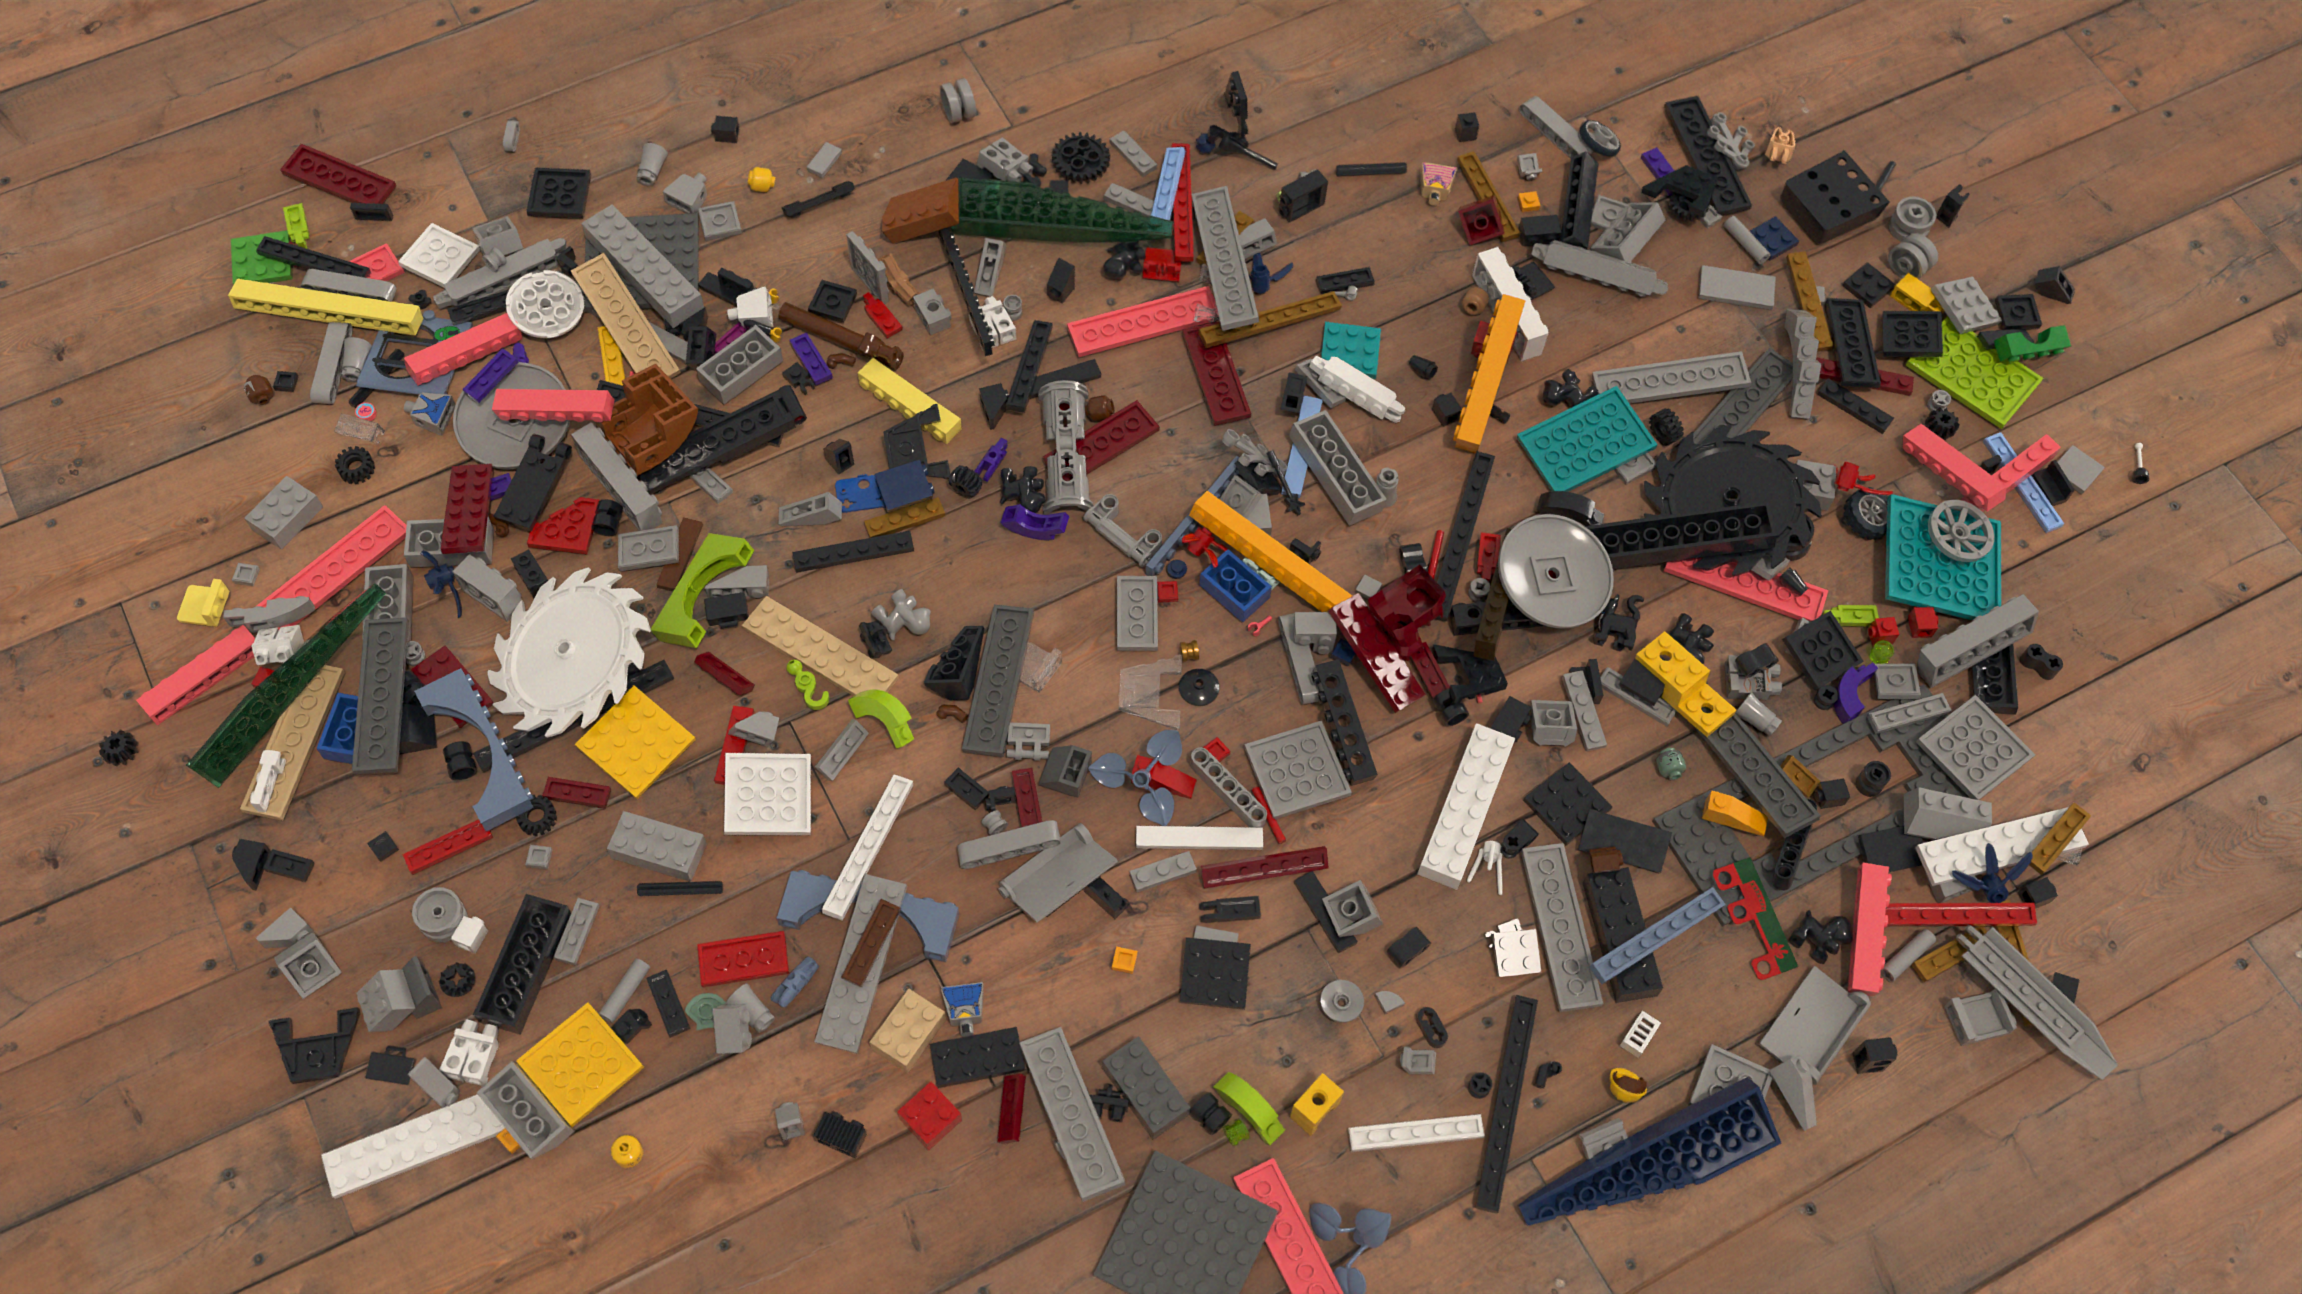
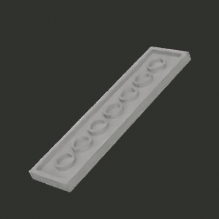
M1742 351L1592 372L1593 384L1598 389L1599 394L1618 386L1629 403L1744 388L1751 385Z
M1564 844L1522 848V859L1559 1012L1601 1007L1603 1000L1597 977L1589 968L1593 960Z
M867 874L864 875L814 1041L816 1044L858 1054L899 914L862 988L842 979L841 976L880 899L901 908L907 884Z
M1059 1027L1020 1042L1021 1050L1082 1202L1124 1186L1125 1180L1062 1028Z

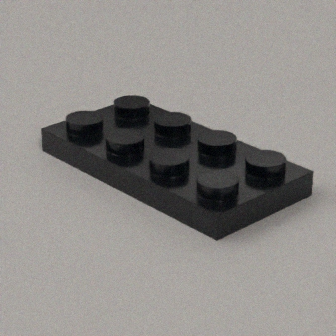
M1017 1027L930 1044L938 1088L1025 1071Z

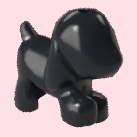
M1136 234L1107 249V252L1114 254L1103 265V272L1108 278H1124L1129 269L1135 274L1142 273L1138 260L1145 259L1146 256L1143 248L1139 246Z
M1566 369L1562 374V378L1565 381L1564 384L1554 380L1544 382L1545 387L1542 399L1544 403L1551 406L1559 405L1566 400L1572 408L1598 395L1599 391L1592 385L1583 395L1578 386L1581 380L1578 379L1574 371Z
M1033 466L1024 467L1023 476L1019 480H1017V475L1013 474L1011 468L1001 470L1002 497L1000 503L1003 505L1007 500L1019 498V504L1027 510L1037 513L1046 502L1044 494L1035 491L1041 490L1044 486L1043 479H1033L1037 475V468Z
M1681 613L1675 627L1670 630L1669 635L1704 664L1705 657L1700 650L1709 652L1714 647L1712 642L1705 639L1711 637L1714 630L1709 625L1702 624L1696 632L1690 631L1693 627L1690 624L1692 618L1688 614Z
M1810 910L1806 912L1805 918L1802 919L1799 927L1793 931L1788 939L1790 944L1800 948L1808 937L1815 945L1811 957L1820 964H1825L1827 961V952L1833 955L1838 953L1839 943L1848 944L1853 941L1851 923L1847 917L1833 916L1825 925H1822L1812 916Z

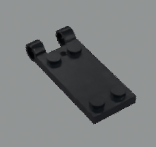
M532 434L528 443L529 447L493 517L498 521L532 532L571 455L572 446L560 442L556 448L555 457L540 453L545 445V437Z

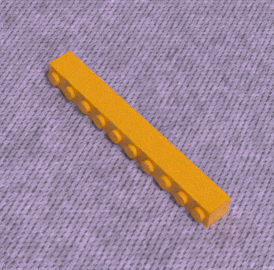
M1206 491L1194 503L1189 514L1190 517L1321 612H1328L1335 605L1352 597L1350 593L1209 491Z

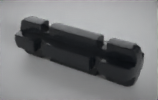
M1494 404L1490 412V416L1495 419L1499 418V421L1504 424L1509 421L1511 416L1506 411L1502 412V409Z

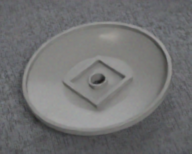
M518 362L480 403H477L465 394L464 391L461 392L453 413V428L456 438L463 450L471 458L481 464L492 463L493 468H518L529 447L528 443L532 434L545 437V445L540 453L549 455L562 441L570 424V420L560 422L557 420L539 421L537 419H529L528 421L518 420L516 423H511L510 420L499 419L492 411L496 389L566 390L554 374L534 364Z
M1536 515L1517 524L1508 533L1501 545L1498 557V571L1502 586L1512 603L1533 621L1553 628L1579 627L1596 618L1609 602L1614 582L1610 558L1599 539L1582 524L1560 515ZM1549 570L1555 572L1556 579L1549 576Z

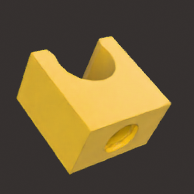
M1322 1073L1293 1105L1290 1118L1311 1136L1323 1118L1340 1104L1344 1091ZM1320 1098L1324 1104L1320 1106L1315 1105L1312 1099Z

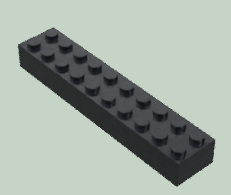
M1769 501L1585 526L1599 539L1606 549L1612 569L1775 548L1777 537Z

